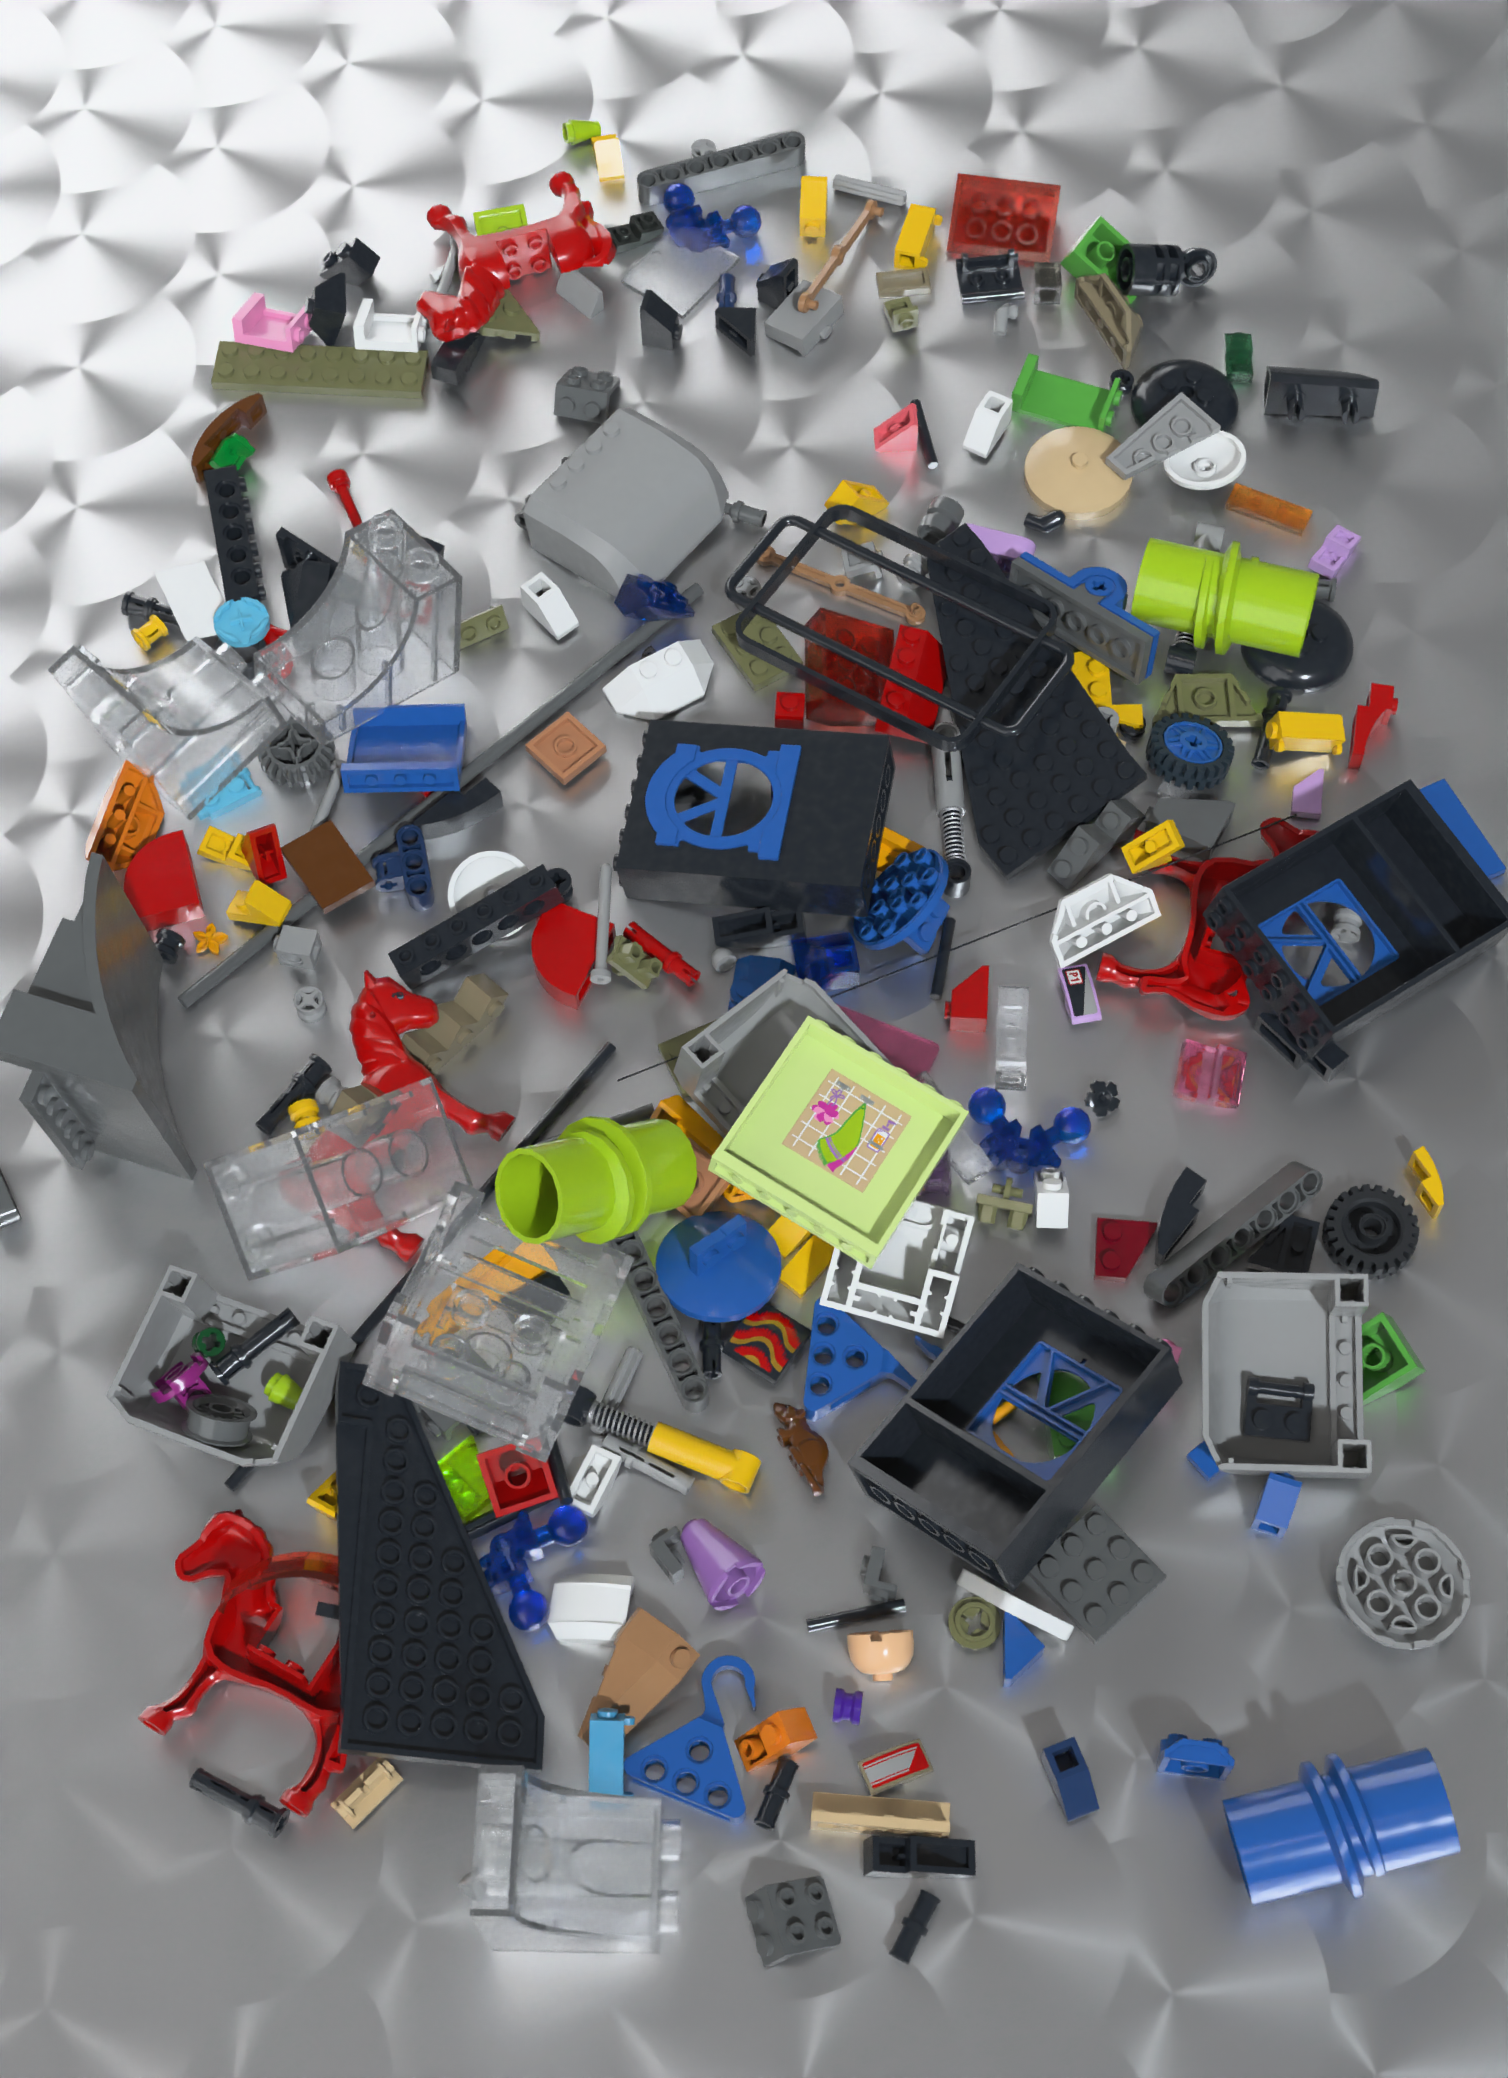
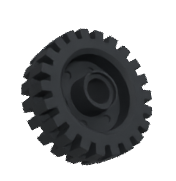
M1364 1184L1360 1189L1357 1186L1351 1187L1348 1192H1342L1333 1201L1323 1223L1322 1240L1323 1243H1326L1325 1250L1327 1254H1332L1331 1260L1335 1265L1338 1263L1342 1264V1271L1347 1273L1348 1270H1351L1353 1274H1368V1280H1372L1374 1276H1377L1379 1280L1384 1279L1387 1274L1390 1276L1396 1274L1412 1257L1419 1240L1417 1215H1412L1414 1209L1410 1204L1405 1206L1404 1197L1401 1195L1397 1198L1393 1196L1394 1190L1388 1188L1387 1192L1382 1191L1383 1186L1375 1185L1373 1189H1370V1184ZM1364 1229H1373L1377 1233V1235L1371 1236L1364 1231Z

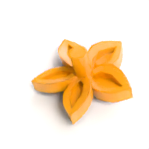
M213 923L206 927V933L202 931L193 932L195 939L200 941L196 947V954L204 952L209 947L212 954L219 956V944L224 943L229 938L223 932H216Z

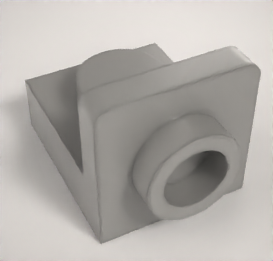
M873 541L860 544L861 546L883 556L881 550H876ZM841 550L847 578L872 571L875 572L877 579L883 577L880 567L848 551Z

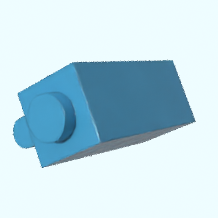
M601 1708L597 1710V1713H591L588 1804H623V1802L634 1800L633 1792L624 1791L625 1726L634 1725L635 1717L619 1714L618 1710L614 1708Z

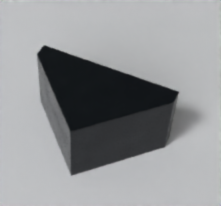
M718 307L715 309L716 328L750 357L754 356L756 308Z

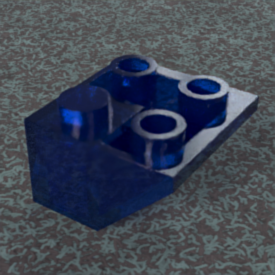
M627 574L614 601V604L624 616L646 622L692 618L696 613L688 604V599L677 591L675 584L667 580H662V582L654 581L644 574H639V576Z
M850 932L791 940L798 978L803 980L808 978L815 981L824 991L852 988L860 985V966L855 942Z

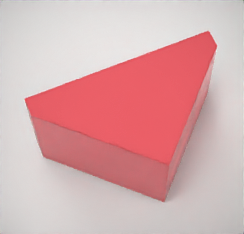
M911 403L873 429L875 451L879 453L917 451L918 419L916 404Z

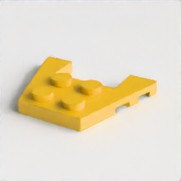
M1082 651L1073 653L1074 664L1071 670L1097 708L1109 707L1115 710L1119 716L1118 725L1125 724L1134 729L1143 728L1142 704H1112L1109 667Z

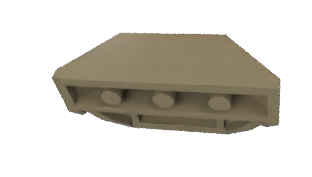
M1106 273L1076 278L1075 299L1123 369H1128L1139 343L1141 328L1143 327L1141 316L1134 312L1127 296L1121 293Z

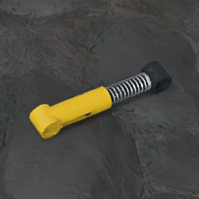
M567 1384L554 1413L561 1421L576 1427H583L586 1423H589V1425L595 1424V1427L600 1426L601 1430L606 1428L607 1432L611 1430L612 1434L616 1432L617 1436L622 1434V1438L627 1436V1440L632 1438L633 1442L643 1443L644 1447L647 1446V1452L717 1479L731 1490L740 1493L750 1492L761 1465V1460L756 1456L738 1449H727L660 1421L652 1426L651 1422L649 1424L646 1423V1419L642 1422L640 1421L641 1418L635 1419V1415L630 1417V1413L625 1415V1411L620 1413L619 1409L615 1411L614 1407L610 1409L609 1405L603 1406L604 1403L596 1400V1394L581 1385Z

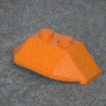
M128 760L123 762L103 798L86 841V860L89 861L91 852L104 856L113 872L126 869L138 851L156 838L165 813L154 784L155 780L152 772Z

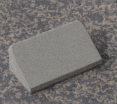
M577 270L561 273L556 286V292L589 319L604 310L603 291Z

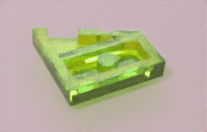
M472 1435L437 1462L458 1513L466 1523L491 1503L476 1456L479 1454L476 1442Z

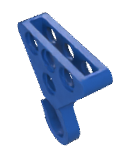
M821 1297L816 1300L804 1392V1410L806 1411L805 1418L812 1422L818 1421L884 1380L893 1379L907 1390H910L918 1381L888 1350L884 1349L844 1311L819 1305ZM823 1325H830L835 1330L829 1334H824L818 1329ZM915 1335L914 1343L930 1359L935 1361L943 1349ZM819 1355H827L831 1358V1361L821 1364L815 1358ZM851 1358H858L863 1364L859 1367H852L847 1364V1361ZM819 1384L828 1388L823 1394H816L811 1389Z
M726 1655L711 1661L703 1672L701 1684L705 1701L704 1713L627 1757L624 1761V1771L627 1779L634 1784L737 1825L746 1818V1806L725 1737V1723L712 1688V1682L715 1676L723 1670H735L740 1673L745 1680V1690L754 1712L756 1711L754 1696L756 1684L754 1672L746 1661L736 1656ZM698 1746H703L709 1750L708 1757L702 1761L694 1760L690 1756L692 1750ZM653 1765H659L664 1768L665 1772L660 1779L651 1780L646 1776L648 1768ZM684 1778H691L696 1782L695 1789L689 1793L679 1791L677 1785ZM715 1791H722L728 1796L725 1804L714 1806L709 1802L710 1795Z

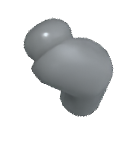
M1005 303L997 309L994 320V335L1005 336L1007 334L1008 318L1014 320L1017 318V305Z

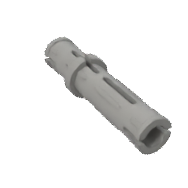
M610 1432L601 1445V1448L621 1456L622 1462L625 1463L624 1467L628 1469L635 1468L681 1492L685 1496L694 1483V1476H690L669 1465L667 1462L643 1451L642 1446L639 1444L633 1446Z

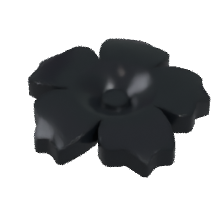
M1097 1080L1090 1083L1092 1092H1087L1083 1100L1085 1106L1093 1107L1092 1111L1096 1113L1097 1117H1105L1108 1111L1112 1112L1118 1108L1120 1100L1114 1097L1118 1095L1117 1085L1111 1081L1107 1084L1104 1081Z

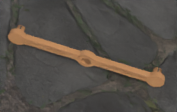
M869 199L867 201L864 211L842 242L833 247L830 259L808 290L801 294L798 301L799 312L807 313L809 309L815 311L818 309L819 301L814 300L816 295L835 268L842 264L845 254L869 220H873L875 215L883 216L884 208L878 207L876 200Z
M769 546L757 563L761 566L773 565L779 568L787 557L777 554L774 548ZM798 563L791 572L830 588L831 593L835 596L849 595L902 616L910 625H920L925 621L926 612L920 604L913 603L911 606L850 583V580L844 575L832 576L802 563ZM842 583L844 586L837 587L836 584Z

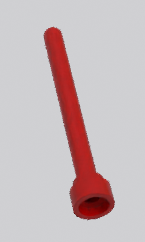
M337 469L330 472L326 480L330 489L339 494L356 533L358 527H364V524L349 492L351 483L349 476L345 470ZM365 554L373 575L376 578H382L384 570L380 561Z

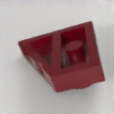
M1097 1218L1094 1280L1125 1283L1136 1262L1142 1256L1148 1242L1156 1233L1158 1222Z

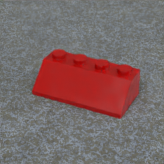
M900 624L889 668L942 694L947 675L942 645L928 630ZM886 679L880 704L933 730L939 705ZM878 718L876 720L875 732L926 743Z

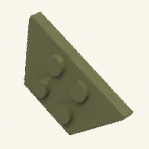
M505 289V296L500 300V305L493 317L478 330L481 336H500L506 339H515L516 334L530 336L531 341L534 342L539 341L541 334L509 289Z
M1232 673L1175 674L1157 714L1153 717L1152 728L1158 720L1161 721L1165 716L1170 718L1171 714L1175 713L1179 717H1181L1182 713H1188L1189 718H1192L1194 714L1200 715L1199 720L1203 721L1205 718L1211 720L1210 725L1217 723L1221 727H1262L1263 716L1261 713L1257 714L1250 704L1251 699L1239 687V682Z

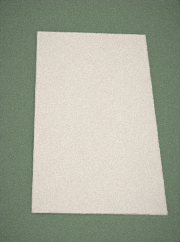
M205 562L153 571L186 641L217 635L213 619L216 611L224 604V601Z

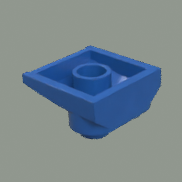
M756 955L738 958L733 983L730 988L728 1011L781 970L786 969L788 970L787 973L795 976L796 966L781 958Z
M1168 1734L1167 1739L1160 1741L1156 1772L1225 1781L1234 1767L1235 1759L1229 1754V1749L1222 1746L1221 1740L1204 1738L1200 1741L1188 1739V1736L1182 1734Z

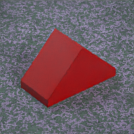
M273 823L246 832L241 851L255 879L268 885L287 878L276 825Z

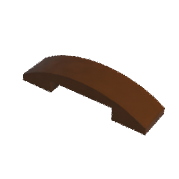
M256 393L234 403L218 415L206 428L196 444L191 461L196 482L201 484L205 480L204 471L214 469L208 462L224 438L236 433L241 426L251 430L267 413L262 394Z

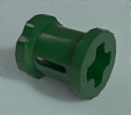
M210 1327L195 1333L191 1345L194 1352L200 1351L207 1358L221 1353L225 1347L226 1340L224 1334L219 1329ZM211 1335V1341L215 1343V1347L206 1350V1344L202 1342V1338Z

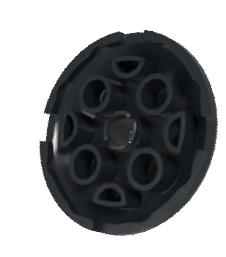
M1176 359L1159 363L1148 369L1138 379L1133 388L1131 412L1139 428L1180 392L1221 426L1220 431L1228 433L1237 417L1238 397L1232 383L1222 372L1203 362Z
M1314 600L1299 658L1241 645L1240 650L1249 670L1265 684L1271 687L1279 686L1286 689L1304 690V693H1310L1331 686L1345 674L1352 659L1354 646L1352 634L1345 620L1330 606Z

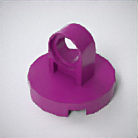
M200 1351L190 1355L193 1361L186 1365L182 1361L178 1362L154 1383L158 1389H150L149 1393L158 1404L174 1397L182 1408L189 1413L185 1404L192 1392L199 1390L203 1394H212L199 1377L209 1364Z

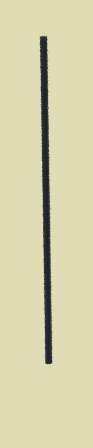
M607 1042L514 1150L526 1147L527 1144L534 1145L616 1051V1047L612 1043ZM498 1168L351 1336V1339L357 1344L354 1352L495 1191ZM239 1465L225 1481V1486L234 1492L255 1467H242Z

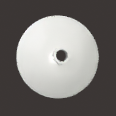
M1219 431L1165 459L1164 469L1167 476L1182 487L1200 491L1213 490L1229 484L1243 472L1247 459L1246 449L1237 437L1230 433Z
M483 851L468 857L456 868L449 882L448 903L452 915L488 896L489 890H498L528 873L529 869L516 857L501 851ZM524 924L523 926L519 927L518 929L512 931L511 933L505 935V936L502 937V938L508 937V936H510V935L516 933V932L519 931L521 928H523V927L525 926V924Z

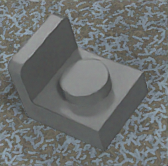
M676 1526L670 1530L667 1528L662 1529L651 1539L652 1543L649 1544L651 1556L673 1585L684 1578L683 1565L685 1564L684 1559L675 1548L669 1549L680 1541V1530Z

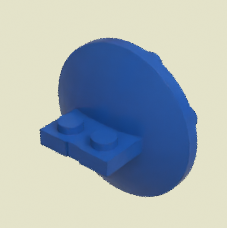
M921 848L911 853H900L895 858L894 863L874 880L868 917L853 916V933L856 940L870 950L886 949L904 940L919 955L928 954L937 936L936 933L939 926L942 925L950 908V905L941 898L949 876V867L946 860L937 851Z
M712 1211L702 1216H691L673 1227L659 1246L655 1267L659 1284L674 1308L686 1316L697 1320L721 1323L741 1320L761 1309L772 1298L778 1288L782 1262L776 1241L761 1224L741 1214Z

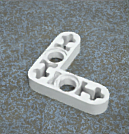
M964 1568L956 1582L959 1586L1000 1609L1065 1641H1068L1075 1627Z

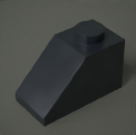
M792 258L774 264L765 274L762 273L756 282L758 301L774 309L780 306L798 286L797 259Z
M646 289L640 306L642 345L673 351L676 340L680 341L683 325L679 324L678 312L652 290Z

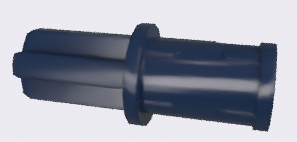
M724 273L719 277V292L716 295L718 307H734L737 301V295L735 294L736 278L730 273Z

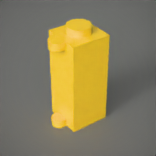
M911 203L895 247V268L907 270L927 267L928 259L925 257L928 245L935 226H940L943 221L942 216L936 214L935 208Z
M1278 711L1267 722L1265 728L1270 750H1275V752L1287 750L1325 752L1341 755L1342 744L1346 741L1341 714Z

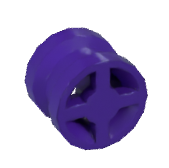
M836 1688L832 1722L840 1723L842 1720L850 1721L852 1725L859 1726L863 1691L856 1690L854 1693H846L844 1689Z

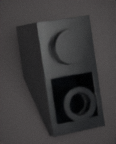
M356 237L349 243H342L336 251H330L324 256L322 260L323 267L319 275L324 279H329L342 272L346 275V283L359 285L373 276L380 256Z

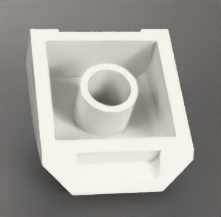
M568 1574L554 1583L548 1624L555 1638L560 1641L616 1647L613 1645L616 1636L628 1621L631 1597L634 1595L635 1588L634 1576Z

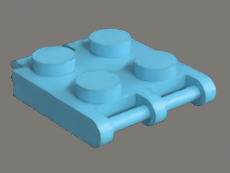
M236 749L229 750L186 772V778L178 783L200 820L209 816L211 820H214L261 796L262 790L259 786H255L251 780V773L248 768H244L238 759L239 753ZM232 761H233V762L235 763V765L237 766L238 771H237V770L235 769V767L233 766ZM244 779H245V781L247 782L248 786L250 787L249 790H248V788L246 787V785H245V783H244Z

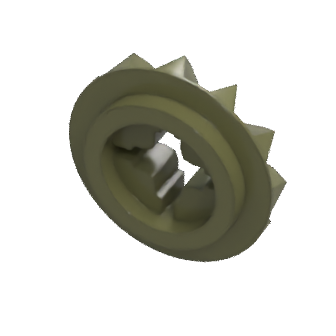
M966 1597L958 1601L950 1611L948 1618L951 1637L962 1648L966 1647L974 1651L985 1647L989 1648L999 1637L1002 1622L998 1609L981 1597ZM979 1612L982 1613L980 1625L984 1629L976 1628L969 1635V1623L965 1619L973 1620L975 1616H978Z

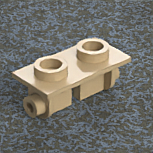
M378 1757L330 1805L354 1829L404 1779L386 1759Z

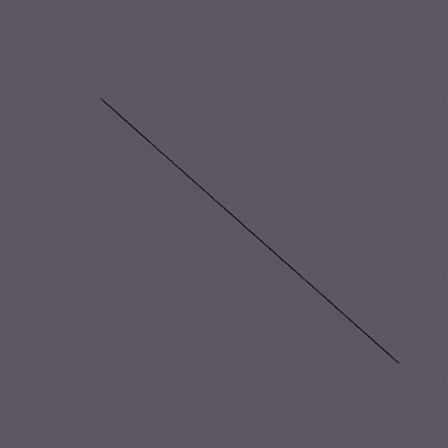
M1297 814L1292 815V816H1289V817H1287V818H1285V819L1276 821V822L1271 823V824H1269V825H1266V826H1264V827L1258 828L1257 830L1248 832V833L1243 834V835H1241V836H1238V837H1236V838L1230 839L1229 841H1226V842L1220 843V844H1218V845L1212 846L1211 848L1202 850L1201 852H1198V853L1192 854V855H1190V856L1184 857V858H1182V859H1180V860L1174 861V862H1172V863H1169V864L1164 865V866H1162V867L1156 868V869H1154V870H1152V871L1146 872V873H1144V874L1138 875V876H1136V877H1134V878H1131V879H1128V880L1131 881V880L1137 879V878L1142 877V876H1144V875H1146V874H1149V873H1152V872H1154V871L1160 870V869H1162V868H1164V867L1170 866V865L1175 864V863H1177V862H1180V861H1182V860L1188 859V858H1190V857H1192V856H1195V855H1198V854H1200V853L1206 852V851H1208V850H1210V849H1213V848H1216V847H1218V846H1220V845H1223V844H1226V843H1228V842L1234 841V840H1236V839H1238V838H1241V837H1244V836H1246V835H1248V834L1257 832V831L1262 830V829H1264V828H1267V827H1269V826L1275 825V824H1277V823H1279V822H1282V821H1285V820L1290 819V818H1292V817H1295V816H1297ZM1057 908L1052 909V910H1049V911L1044 912V913H1042V914H1039V915H1037V916L1031 917V918H1029V919H1027V920H1024V921H1021V922H1019V923L1013 924V925H1011V926H1009V927H1006V928H1003V929H1001V930L995 931L994 933L985 935V936L980 937V938H978V939H976V940H973V941H970V942H968V943L962 944V945H960V946H958V947H955V948H952V949H950V950L944 951V952H942V953H940V954L934 955V956L929 957V958H927V959H924V960H922V961L916 962V963L911 964V965H909V966H907V967H904V968H901V969H899V970L893 971V972H891V973H889V974H886V975H883V976H881V977L875 978V979H873V980H871V981L865 982V983L860 984V985H858V986H856V987H853V988H850V989H848V990L842 991V992H840V993H838V994H835V995L830 996V998L835 997V996H838V995L843 994V993H846V992H848V991H850V990H853V989H856V988H858V987L864 986V985H866V984H868V983H871V982H874V981H876V980L882 979V978H884V977H886V976H889V975H891V974L897 973V972L902 971V970H904V969H907V968H909V967L915 966V965L920 964V963H922V962H925V961H927V960L933 959V958H935V957H937V956H940V955H942V954L948 953V952L953 951V950H955V949H958V948H960V947L966 946V945H968V944H970V943H973V942H976V941H978V940L984 939V938H986V937H988V936L994 935V934L999 933V932H1001V931H1003V930H1006V929H1009V928H1011V927L1017 926V925H1019V924H1021V923H1024V922H1027V921H1029V920L1035 919V918H1037V917H1039V916H1042V915H1045V914L1050 913V912H1052V911H1055V910H1057ZM678 1056L671 1058L667 1061L661 1062L659 1064L653 1065L652 1067L630 1074L626 1077L620 1078L617 1081L619 1082L623 1079L642 1073L661 1064L675 1060L678 1058Z

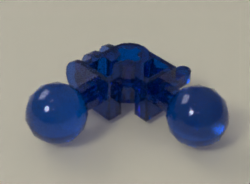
M674 183L664 192V207L670 213L666 218L665 224L678 247H687L692 252H703L718 246L727 249L730 247V239L727 234L734 233L740 238H751L760 230L762 224L760 213L751 205H741L735 208L729 219L722 220L718 211L710 212L706 218H702V209L699 204L694 206L695 196L689 186L684 183Z
M990 1087L977 1089L968 1100V1111L971 1118L978 1124L990 1126L993 1131L980 1142L979 1146L983 1149L990 1148L986 1156L988 1160L999 1161L995 1167L996 1171L1008 1168L1011 1172L1022 1174L1032 1167H1038V1165L1059 1168L1061 1166V1159L1054 1151V1146L1061 1142L1068 1145L1080 1144L1088 1138L1091 1132V1121L1088 1114L1081 1108L1071 1106L1063 1108L1055 1115L1051 1128L1044 1131L1039 1124L1030 1130L1029 1139L1020 1137L1022 1126L1018 1120L1015 1119L1008 1122L1004 1116L1006 1102L1003 1095L997 1089Z
M571 1505L560 1506L552 1512L548 1524L537 1529L533 1528L528 1512L521 1511L518 1514V1520L511 1530L494 1536L489 1546L490 1553L479 1559L481 1567L487 1568L484 1574L487 1581L492 1583L490 1589L493 1595L511 1590L513 1598L508 1608L509 1619L513 1626L521 1631L532 1632L539 1630L546 1624L550 1614V1606L546 1597L540 1592L531 1589L529 1582L534 1581V1578L524 1558L534 1562L544 1558L542 1547L554 1542L564 1547L576 1546L582 1542L588 1532L589 1524L587 1516L579 1508ZM509 1548V1556L515 1570H512L507 1557L504 1556V1549Z

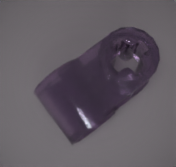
M950 1148L945 1152L919 1193V1196H925L926 1193H944L945 1196H951Z

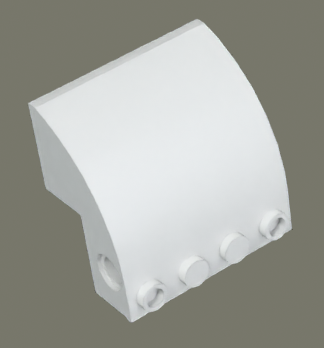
M916 1199L872 1269H869L834 1247L819 1305L943 1339L975 1215Z

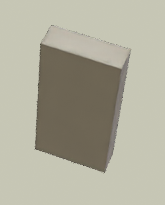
M928 268L876 273L879 299L931 294Z

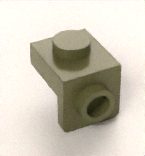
M909 296L884 302L883 310L893 333L918 327L919 309L917 305H912Z

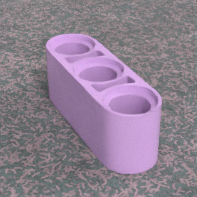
M966 523L983 542L1003 571L1010 572L1012 561L1020 557L1025 551L1034 556L1036 545L1028 538Z

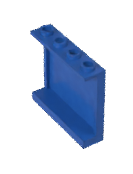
M465 704L351 706L353 724L347 761L341 764L340 770L344 793L460 791L467 732Z

